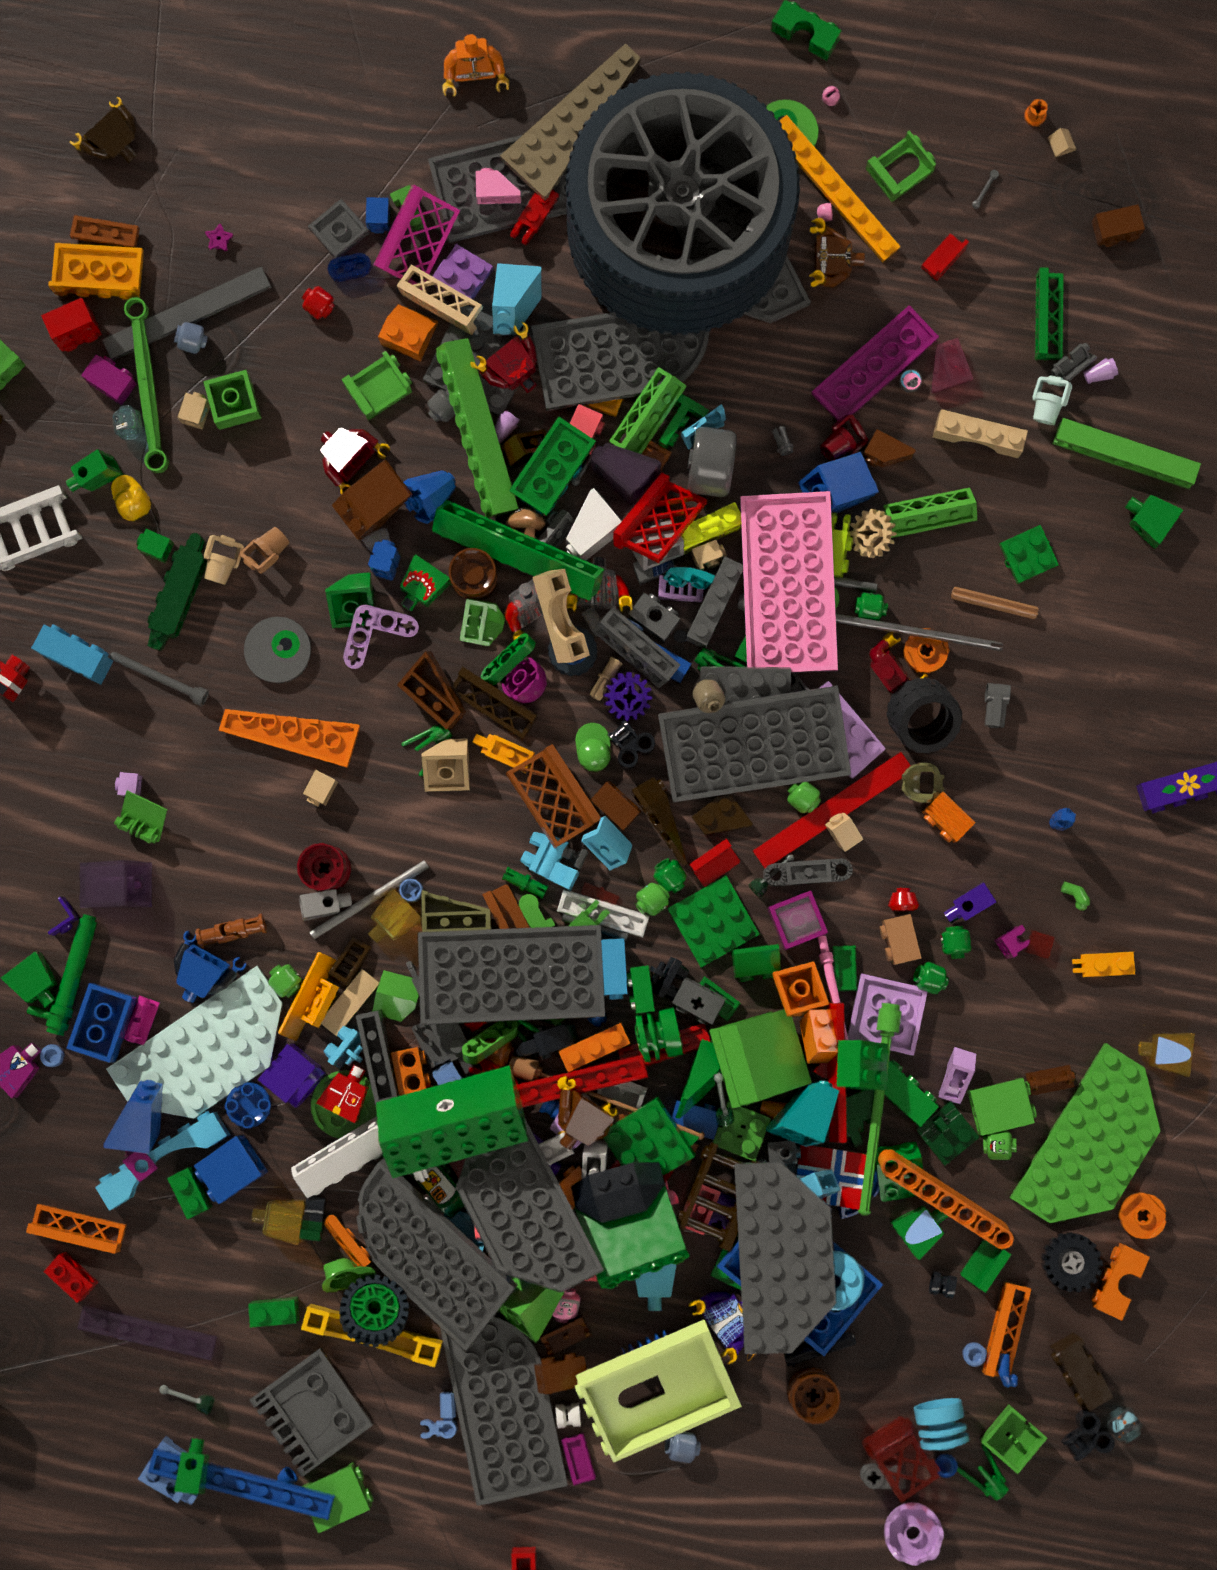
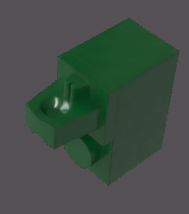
M861 1090L846 1096L847 1138L850 1137L854 1148L863 1145L860 1133L864 1131L863 1121L866 1120L867 1124L871 1123L875 1090Z

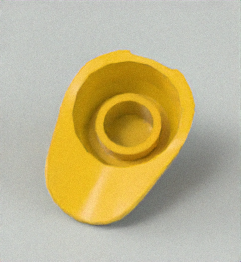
M118 476L113 481L111 490L117 511L121 517L128 521H135L145 514L147 515L151 507L148 494L131 476Z

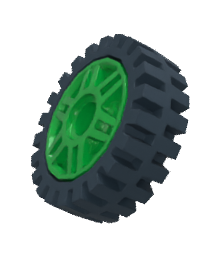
M368 1275L363 1280L361 1278L357 1279L355 1284L351 1283L348 1290L346 1289L339 1311L340 1323L344 1332H347V1336L350 1339L354 1338L357 1344L362 1342L364 1343L363 1346L369 1347V1344H372L373 1347H378L379 1344L384 1346L389 1341L393 1342L402 1333L408 1318L409 1304L407 1303L406 1294H403L402 1287H397V1282L394 1280L390 1282L389 1278L385 1276L381 1279L380 1275H374V1278ZM377 1308L380 1312L372 1314L369 1312V1309Z

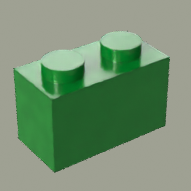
M193 1166L167 1178L187 1220L213 1207L201 1182L195 1175Z
M298 1297L256 1300L248 1304L250 1328L295 1324L300 1320Z

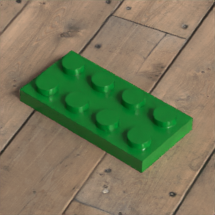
M558 417L509 492L547 516L596 444V441Z

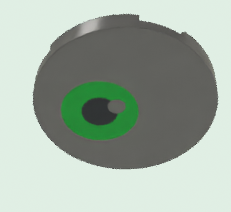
M270 617L260 621L250 630L244 644V657L248 667L258 678L270 683L281 684L296 679L307 668L311 656V642L307 633L297 622L285 617Z

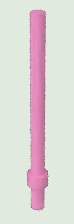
M819 936L818 943L821 952L819 958L821 965L824 966L831 1003H840L832 965L834 962L833 954L829 951L827 937ZM845 1026V1040H848L847 1031H846V1026Z

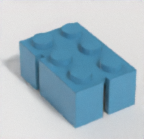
M52 624L51 628L43 625L31 649L78 674H83L82 676L101 685L113 663L108 658L109 653L94 644L88 647L89 643L74 634L69 637V633Z

